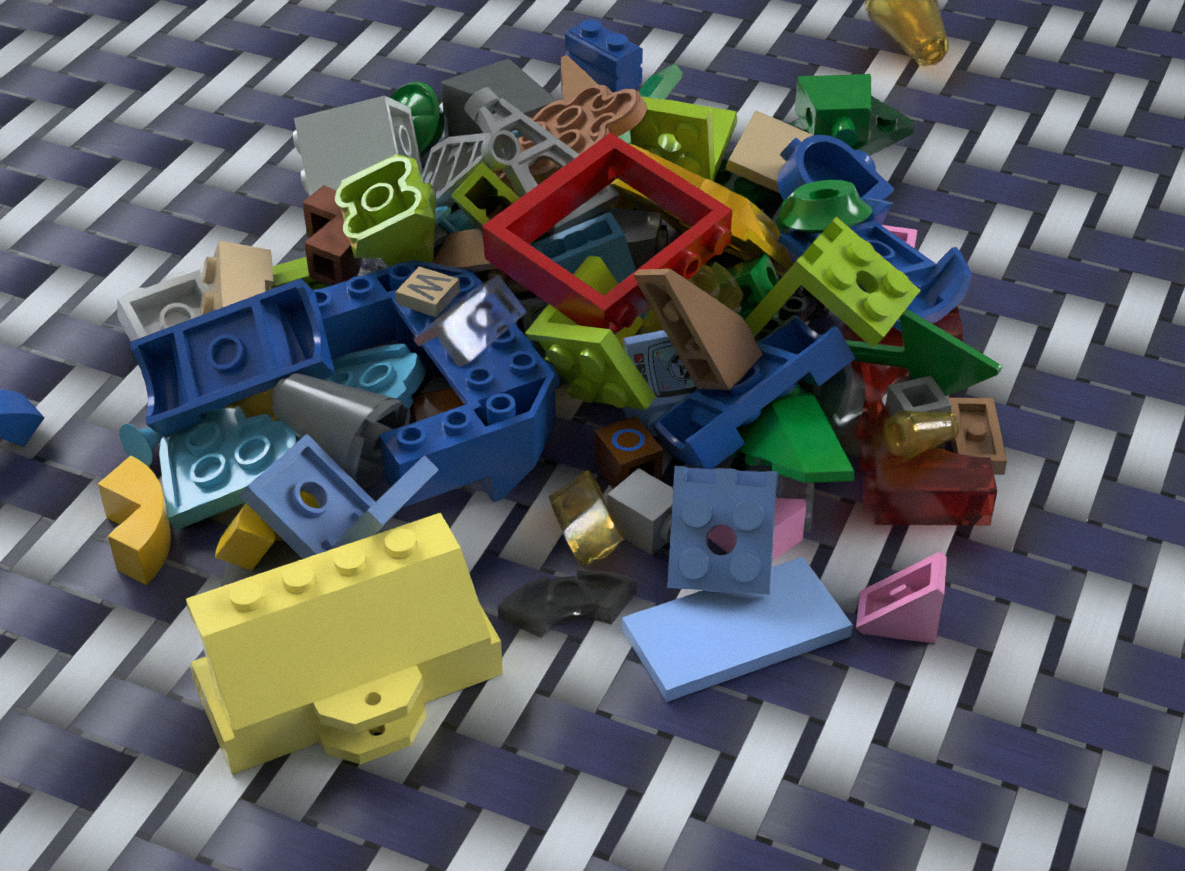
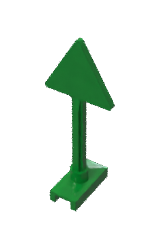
M908 309L899 317L904 347L877 344L873 348L866 342L845 340L855 357L853 361L906 368L909 371L910 380L932 376L945 396L997 376L1002 369V366L996 361ZM778 310L777 313L773 316L774 318H777V319H778V317H779V310Z

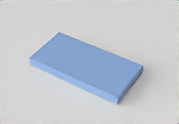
M804 557L772 567L771 595L702 590L622 617V631L666 702L851 637L853 626Z

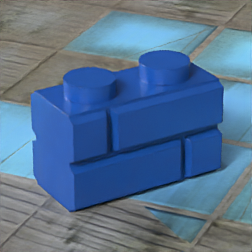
M585 20L566 32L565 49L568 51L565 55H568L598 85L607 86L612 93L640 86L642 83V67L640 65L643 63V48L629 42L625 35L613 33L602 27V24L597 20Z

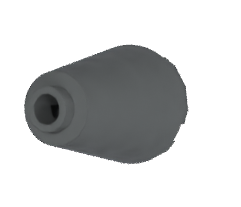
M299 373L281 379L275 386L271 397L274 414L300 439L308 434L362 489L374 485L384 475L379 435L409 425L410 421L409 409L403 406L404 403L397 398Z

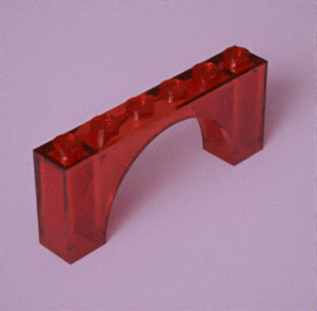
M956 306L940 321L933 323V325L963 342L964 332L959 309ZM843 324L842 336L845 340L866 342L848 325ZM892 326L878 344L904 347L902 333ZM851 361L852 369L863 377L866 388L863 412L854 424L855 440H863V444L859 445L860 472H867L868 475L864 477L863 500L864 505H872L874 524L991 526L997 496V486L991 458L962 455L939 449L905 431L890 416L882 399L888 392V385L901 383L910 378L909 371L901 367Z

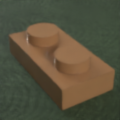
M947 398L952 405L948 429L957 474L1004 475L1007 458L994 398Z

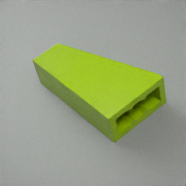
M481 163L451 195L471 223L481 231L485 223L520 199L484 163Z

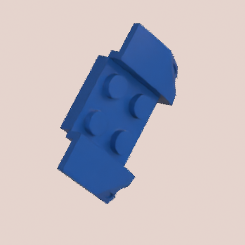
M860 197L871 206L872 213L864 222L850 229L860 238L869 242L876 252L897 270L903 272L921 290L906 309L932 324L940 321L965 298L972 273L963 255L957 247H952L936 264L882 226L893 203ZM794 230L780 235L777 242L800 258L821 233H805ZM898 319L893 327L902 333L900 320Z

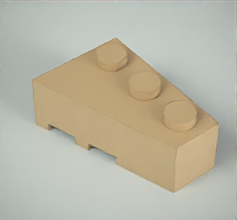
M219 241L214 256L205 258L202 282L209 283V292H204L200 316L268 291L274 282L271 250Z

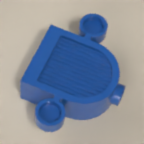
M813 135L802 142L795 138L780 153V156L786 161L781 167L777 179L778 189L783 200H786L795 189L803 184L823 180L851 182L855 185L859 197L884 201L895 190L875 171L876 166L870 155L860 150H854L843 141L831 136ZM790 228L786 230L779 229L781 235L794 231Z

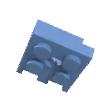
M306 434L247 485L239 496L302 559L375 535L439 469L424 455L375 502ZM304 491L314 496L319 508H312L306 505L301 499L300 492Z
M675 466L667 588L771 595L776 498H781L782 478L777 471L756 472L725 468L702 469ZM721 525L729 526L735 532L737 539L735 548L726 555H717L708 546L709 533L712 529Z

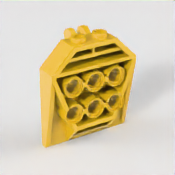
M631 145L733 210L731 243L723 248L724 252L744 261L766 253L777 274L781 277L793 266L786 247L777 242L781 235L777 224L750 200L641 147ZM617 178L610 184L620 193L616 205L610 208L631 210L635 208L641 211L661 212L662 223L681 233H685L692 227Z

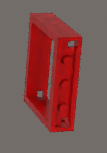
M610 132L482 226L484 257L488 262L579 326L611 329L613 334L616 335L623 328H629L638 316L651 307L633 277L639 269L603 296L529 244L618 178L692 226L639 269H672L686 280H689L703 264L713 256L722 254L723 248L731 243L733 210Z

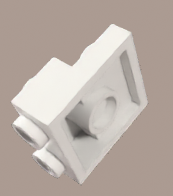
M199 269L187 274H174L162 283L148 288H135L124 296L117 298V317L130 341L142 338L200 316L202 297L204 292H209V286L207 283L202 282V274Z

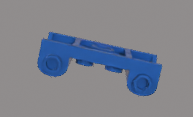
M302 278L130 342L131 351L140 367L148 395V410L145 416L146 424L163 437L206 422L204 413L275 388L281 379L288 378L295 373L319 379L335 375L316 294Z
M793 315L757 343L763 355L730 390L697 388L651 423L652 428L672 457L693 468H715L745 444L736 429L737 427L747 425L757 419L764 406L775 398L783 397L792 392L797 387L798 380L820 386L855 359L839 329L833 326L822 336L809 328L798 316Z

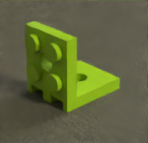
M642 96L646 102L647 110L642 120L630 130L631 145L641 147L714 182L737 124V111Z
M836 216L746 318L745 323L751 328L754 338L802 285L874 348L921 290L903 272L897 270L876 252L869 242L860 238ZM857 283L862 285L867 292L863 291Z
M588 256L573 274L603 296L618 285L601 257ZM548 304L524 333L529 340L538 341L547 353L544 361L551 362L557 373L562 374L570 385V388L566 391L570 398L580 399L587 403L599 402L611 404L618 408L629 407L646 410L656 398V395L623 348V339L634 336L644 323L640 316L635 319L629 328L625 327L614 335L611 329L579 326Z

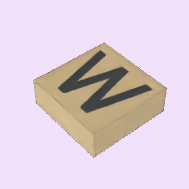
M419 266L396 291L397 305L437 317L460 292L459 279Z

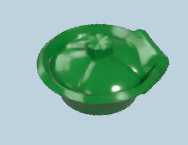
M416 81L401 86L390 98L410 107L421 158L439 142L444 131L445 118L434 90L426 83Z
M843 180L816 181L803 184L784 200L776 224L780 230L790 228L805 233H822L836 216L851 228L864 222L871 215L872 208L859 197L855 185L851 182Z

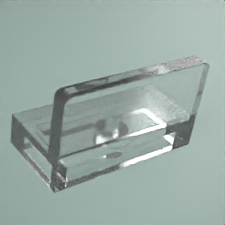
M497 275L467 293L414 337L413 340L418 346H421L437 337L458 367H461L475 358L520 319L526 311L500 275Z

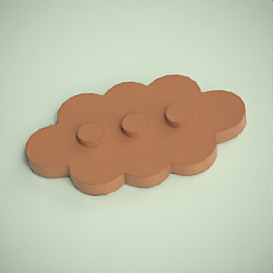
M593 85L578 92L570 101L557 100L551 102L533 118H529L578 154H581L610 132L618 137L634 128L646 114L647 105L640 93L635 89H623L612 93L605 85ZM525 136L518 138L521 149L520 153L535 146V143ZM545 158L528 166L538 185L561 169L553 161ZM492 170L517 195L504 170Z

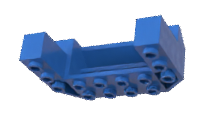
M412 260L398 263L364 276H356L348 281L323 289L313 290L316 294L332 360L379 344L383 346L405 344L410 352L416 353L423 364L433 361L464 403L461 407L379 435L384 478L390 487L424 455L439 469L403 507L475 481H479L494 503L502 500L536 466L556 424L555 389L559 388V377L553 364L545 362L537 352L534 341L524 336L517 327L513 314L509 310L505 311L497 302L493 289L489 285L485 286L474 271ZM419 266L459 279L460 292L437 317L397 305L396 291Z

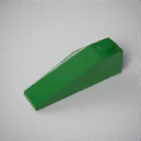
M800 383L789 394L775 398L764 406L759 417L753 422L736 428L745 444L728 458L738 457L739 451L745 453V463L753 466H772V471H777L780 475L804 483L854 481V469L816 397L806 390L800 389Z

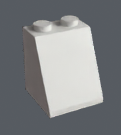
M381 96L294 118L296 130L293 132V141L296 150L302 156L304 169L301 171V181L309 196L323 185L337 191L342 180L395 154L415 159L419 172H423L411 109L409 106L389 97Z

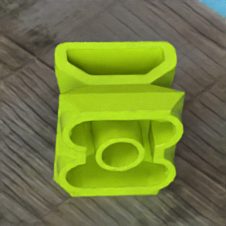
M395 154L341 181L340 187L335 194V202L342 211L344 218L343 232L350 240L354 258H381L388 268L395 264L412 260L429 263L433 261L436 193L430 183L422 182L415 159Z

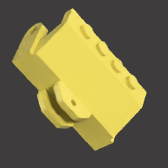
M441 513L186 598L190 617L206 657L190 662L192 676L202 705L232 775L319 742L325 754L361 765L411 746L426 718L424 703L503 674L501 640L479 603L461 547ZM374 733H383L378 736L373 735Z

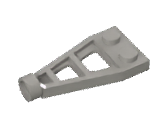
M489 87L475 92L465 104V112L480 126L483 133L493 134L499 130L509 132L517 130L535 143V146L521 152L515 163L503 168L519 198L538 186L528 166L545 158L562 168L580 155L505 99H499ZM494 149V153L498 158L504 157V149ZM609 184L546 231L549 236L555 235L616 205L620 193Z
M499 130L493 134L481 133L448 137L433 146L421 179L423 183H430L434 187L436 207L447 204L449 207H452L456 202L451 195L481 163H484L491 171L503 169L515 163L521 151L519 141L511 132ZM494 149H504V157L498 158L494 153Z

